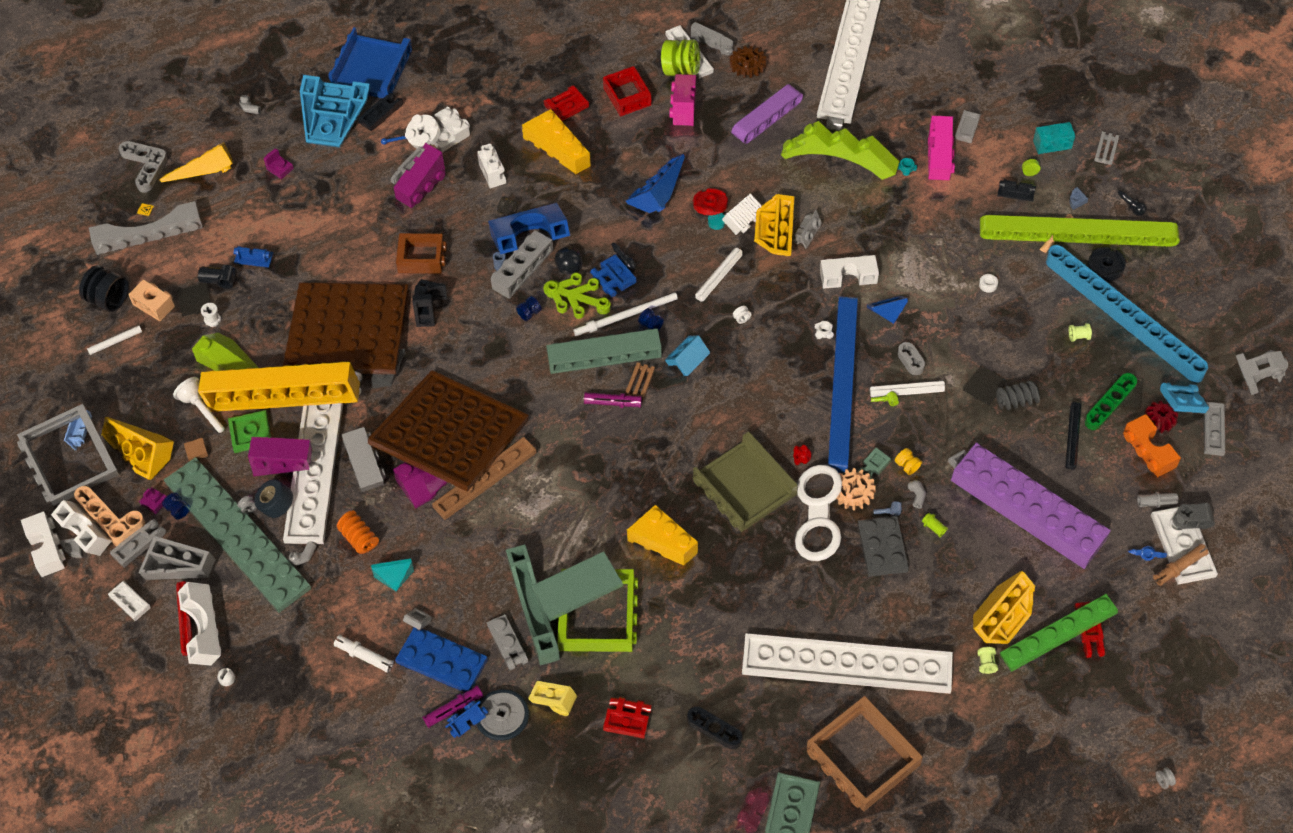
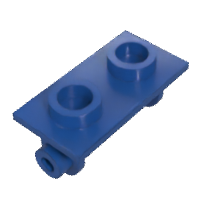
M238 246L233 251L234 255H236L234 264L269 267L274 253L267 249L250 250V248Z
M473 700L464 707L466 710L460 716L456 713L447 720L449 724L445 727L449 728L451 726L452 730L450 733L454 738L457 736L461 737V735L471 729L467 723L469 719L475 726L486 718V714L489 712L484 706L482 708L479 707V704L482 703L481 701L476 703Z

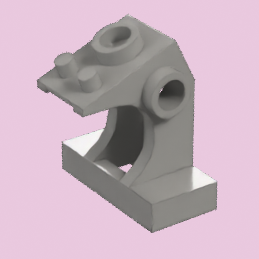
M1270 350L1247 361L1243 353L1236 355L1251 395L1259 393L1256 385L1258 381L1272 376L1273 379H1278V382H1281L1288 368V361L1283 357L1281 351L1274 352ZM1270 364V367L1262 370L1258 369L1259 365Z

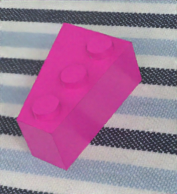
M676 74L671 88L674 94H671V105L673 107H670V118H673V125L694 126L696 75Z
M931 116L928 135V180H950L951 173H954L955 163H952V160H954V149H952L954 136L952 135L953 117Z

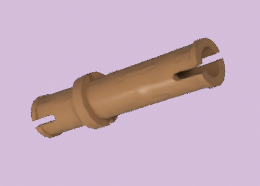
M1199 544L1175 562H1169L1166 568L1153 575L1154 580L1161 578L1156 583L1162 586L1171 578L1178 577L1180 572L1196 561L1209 554L1208 549L1201 551L1206 546Z

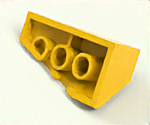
M105 417L101 434L114 449L120 451L123 455L122 458L131 463L132 469L137 474L148 480L153 479L169 462L174 441L148 430Z

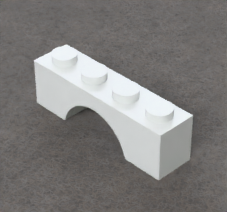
M187 582L178 591L180 610L188 613L195 620L198 627V635L186 645L189 664L211 666L221 656L215 611L212 604V593L210 592L209 584Z

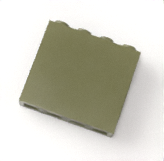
M750 432L743 435V440L740 444L701 470H698L697 467L693 468V481L695 484L704 489L708 499L713 500L717 504L718 510L722 514L725 513L731 525L734 528L737 527L741 532L797 495V483Z

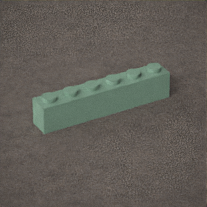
M646 329L638 332H627L618 335L611 334L605 337H591L584 340H572L570 342L546 345L550 374L662 357L658 329Z

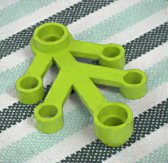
M574 273L570 279L562 282L548 281L543 287L544 293L549 298L554 299L559 313H565L568 310L567 303L562 301L561 296L567 297L573 309L574 317L577 319H581L585 315L584 308L579 306L577 301L596 306L599 314H607L611 310V303L607 298L596 299L582 294L599 288V281L595 278L589 279L588 284L571 290L565 289L582 283L581 274Z

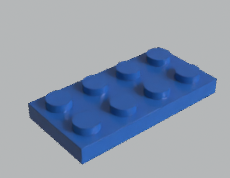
M414 627L395 661L399 665L465 693L473 688L488 661V657L424 629L418 630Z

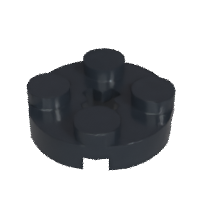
M1101 247L1094 250L1088 261V268L1105 281H1112L1121 277L1126 265V260L1122 253L1117 250L1114 252L1109 247ZM1106 262L1107 264H1111V265H1110V266H1105L1103 263Z

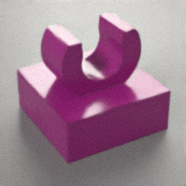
M151 487L145 491L139 503L144 508L157 514L168 501V498Z

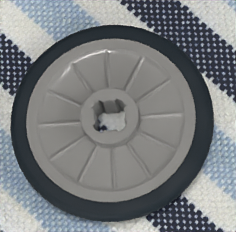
M499 689L486 694L480 700L482 703L479 704V707L482 708L484 706L489 713L486 714V718L476 725L486 737L498 741L509 740L519 735L525 729L529 720V707L520 694L512 690ZM501 712L505 714L504 717L499 716Z

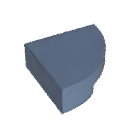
M1078 187L1072 191L1069 199L1073 210L1088 202V198Z

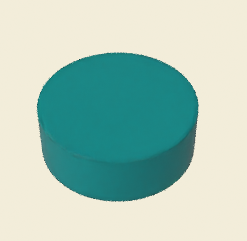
M723 213L709 215V227L714 230L724 228L726 224L722 219L725 215Z

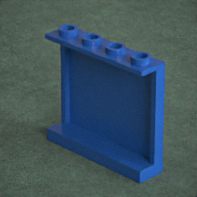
M353 27L351 33L347 36L345 45L341 48L339 57L335 60L333 69L329 72L328 78L331 83L352 86L353 82L370 84L369 96L384 98L389 93H393L412 53L411 40L404 38L402 43L398 44L357 35V30Z

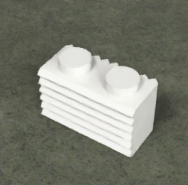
M750 193L730 210L722 220L735 235L740 232L744 234L751 227L750 223L756 221V211L762 205Z

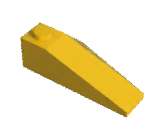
M223 142L206 151L201 157L194 158L186 163V165H182L160 178V181L166 182L211 174L220 170L224 173L232 168L230 165L233 164V160Z

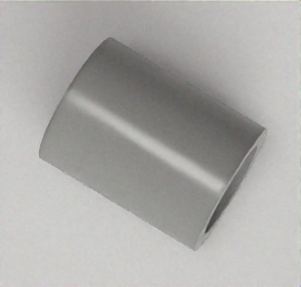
M828 117L826 128L840 131L843 128L844 119Z

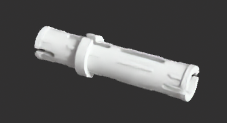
M342 635L337 636L339 641L335 640L334 647H338L348 652L349 656L353 658L356 656L386 673L391 670L389 666L392 667L394 661L361 646V643L358 641L353 642Z

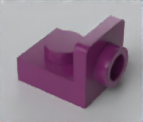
M276 148L264 157L266 169L281 180L294 169L293 164L282 158L279 150Z

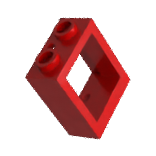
M634 66L603 77V89L620 117L651 106V93ZM633 82L639 93L619 100L613 89Z

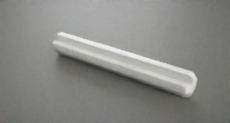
M736 247L697 291L695 294L697 300L703 302L741 258V249Z
M944 381L871 386L870 396L883 397L889 392H895L897 395L944 392L945 383Z

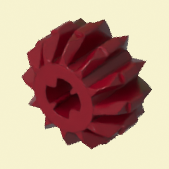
M1160 400L1157 404L1153 401L1145 410V414L1161 434L1164 430L1169 432L1177 424L1178 413L1169 406L1168 402L1163 404Z

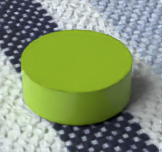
M1029 159L1022 164V171L1026 176H1034L1041 169L1039 162L1035 159Z

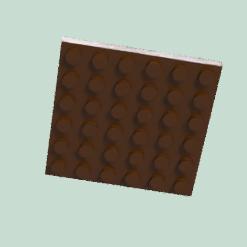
M299 282L283 366L350 362L354 371L361 374L396 375L409 291L408 284Z
M431 370L370 435L368 444L468 492L527 423L529 415Z

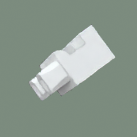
M491 144L482 146L481 151H477L478 161L489 188L506 184V178L503 174L504 167L494 146L492 147Z

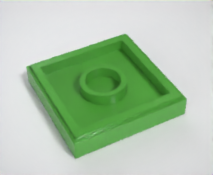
M266 410L228 418L234 453L249 450L251 437L271 438Z

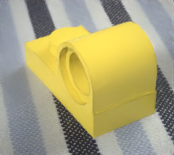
M537 681L528 699L532 703L547 705L560 715L568 716L577 699V695L569 686Z

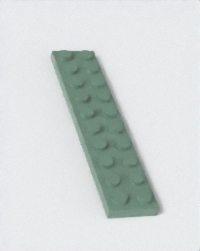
M196 457L164 479L169 489L278 613L311 590L310 584L245 512L242 513L238 504Z

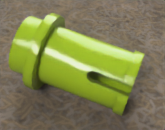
M928 513L922 520L923 526L929 527L939 537H942L948 530V527L935 518V514Z

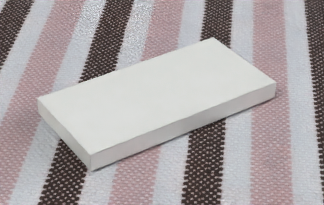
M1179 507L1151 513V518L1164 551L1167 553L1169 562H1175L1199 544L1206 546L1199 528L1179 529L1173 524V517ZM1210 553L1180 572V575L1175 578L1177 584L1217 577L1218 573Z

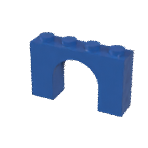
M557 203L488 221L491 237L500 254L518 250L515 237L527 230H546L552 240L570 236L567 219Z

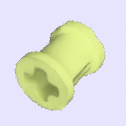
M1085 323L1084 326L1069 325L1068 332L1071 342H1074L1076 339H1091L1092 331L1089 323Z
M983 647L978 650L981 663L979 671L981 673L990 674L998 671V666L995 664V648Z

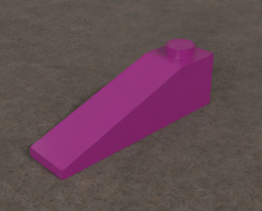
M406 462L393 469L397 483L415 509L432 500L437 495L439 489L448 483Z

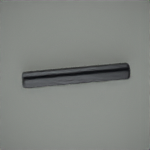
M1075 401L1070 405L1065 467L1071 470L1076 469L1081 417V403Z

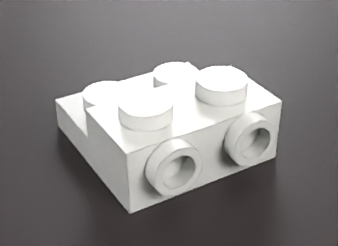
M446 107L434 115L441 131L434 145L442 153L470 136L468 121L465 118L461 119L455 108L451 110L449 107Z

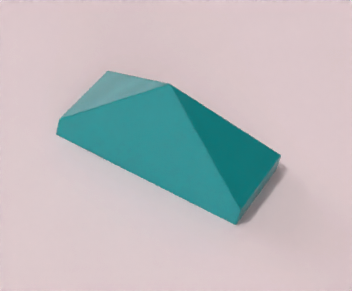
M411 558L371 565L374 578L395 592L414 572Z

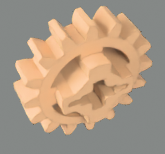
M855 468L850 473L846 469L845 475L839 473L842 480L841 490L846 494V497L840 492L836 498L838 499V504L842 505L844 503L845 509L852 506L853 510L856 509V506L863 509L864 503L869 505V499H874V492H876L874 479H870V474L864 475L862 469L858 473Z

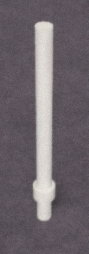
M669 294L598 321H589L586 325L573 329L575 336L586 332L592 333L597 331V328L677 300V294Z

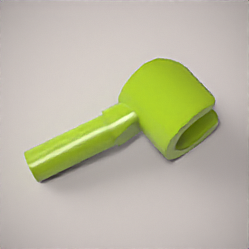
M889 392L883 397H871V402L888 401L890 406L899 404L895 392Z

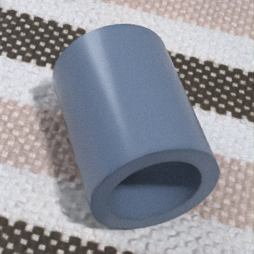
M499 252L493 254L494 269L496 271L500 269L506 260L505 254H500Z

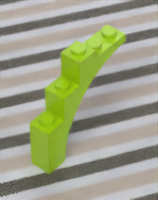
M819 121L808 124L804 128L803 134L787 140L783 144L781 156L785 159L805 154L836 156L863 166L882 180L896 175L899 161L875 137L870 136L858 141L846 128L832 134Z

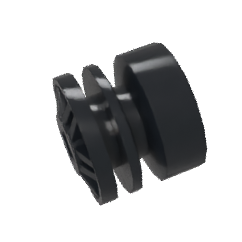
M95 265L84 274L79 287V295L86 302L97 305L108 312H115L127 298L129 281L122 275Z

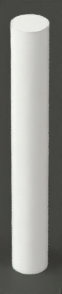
M136 326L91 346L87 350L92 355L137 335L142 330L140 326Z

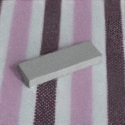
M1206 402L1209 409L1206 413H1203L1204 454L1224 456V404Z

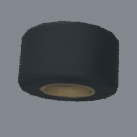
M268 480L258 489L254 499L255 506L268 517H280L290 508L293 501V492L279 480Z

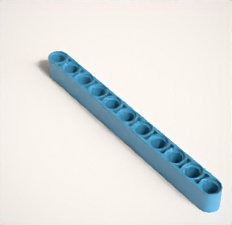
M1053 245L1049 248L1046 264L1049 268L1187 379L1195 383L1201 382L1204 379L1208 363L1062 246Z

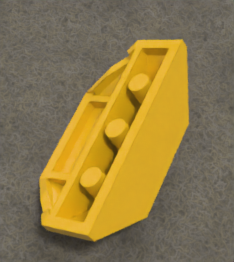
M776 194L756 211L754 241L772 254L791 256L794 196Z
M1023 571L1018 572L998 585L974 613L973 629L985 643L1008 644L1031 616L1035 585Z

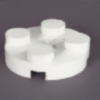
M415 115L406 128L405 137L413 147L418 148L420 146L423 148L425 143L429 145L436 143L441 131L437 121L432 116ZM425 129L426 132L420 135V131Z

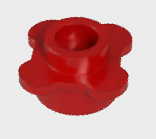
M806 445L794 447L793 457L795 465H800V463L807 464L811 459L810 449Z

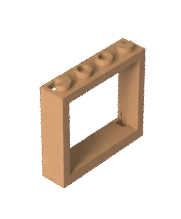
M865 696L807 742V753L810 758L817 760L822 765L823 772L827 776L831 775L836 781L837 787L842 792L845 791L850 796L853 805L857 808L860 807L863 811L867 810L917 769L923 759L918 751ZM860 714L868 720L908 763L867 798L862 795L819 748Z

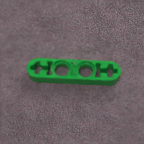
M1131 373L1123 374L1089 411L1085 418V426L1090 430H1098L1134 390L1137 378ZM1130 381L1131 383H1129L1124 389V383ZM1119 392L1122 398L1116 399L1111 393ZM1100 405H1108L1110 411H1103ZM1098 414L1099 418L1097 422H1091V419L1093 420Z

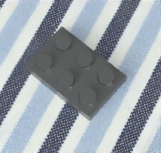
M897 516L858 520L857 525L868 577L908 572L909 568Z

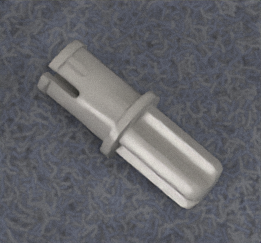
M1155 492V494H1144L1137 497L1138 507L1156 506L1159 508L1160 505L1177 504L1179 502L1177 493L1159 494V492Z

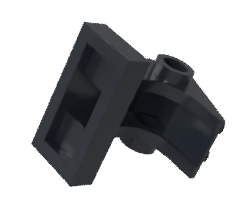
M421 279L415 286L412 302L416 327L435 326L432 301L447 300L446 286L443 283Z

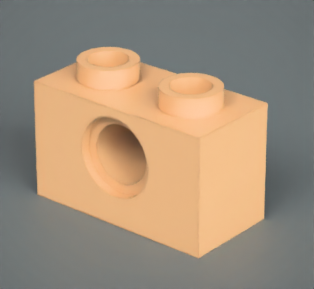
M142 280L128 294L135 307L158 321H161L175 307L172 300L173 297L169 292H163L154 283H148L145 280Z

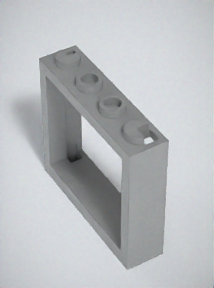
M83 404L17 434L20 440L17 444L21 452H26L28 457L25 460L29 468H34L37 473L33 476L38 486L43 485L45 491L42 494L46 502L51 501L53 506L60 504L63 500L74 497L75 490L81 486L93 488L119 475ZM81 418L107 471L55 495L28 442Z

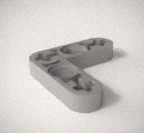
M122 142L119 145V152L123 158L145 163L135 180L137 189L144 193L150 191L168 161L166 152L160 148L135 142ZM143 151H146V152H147L146 155H144V156H139V154H140L141 152H143ZM151 168H155V169H156V170H155L154 172H152V173H148V172H147V171H148L149 169H151Z

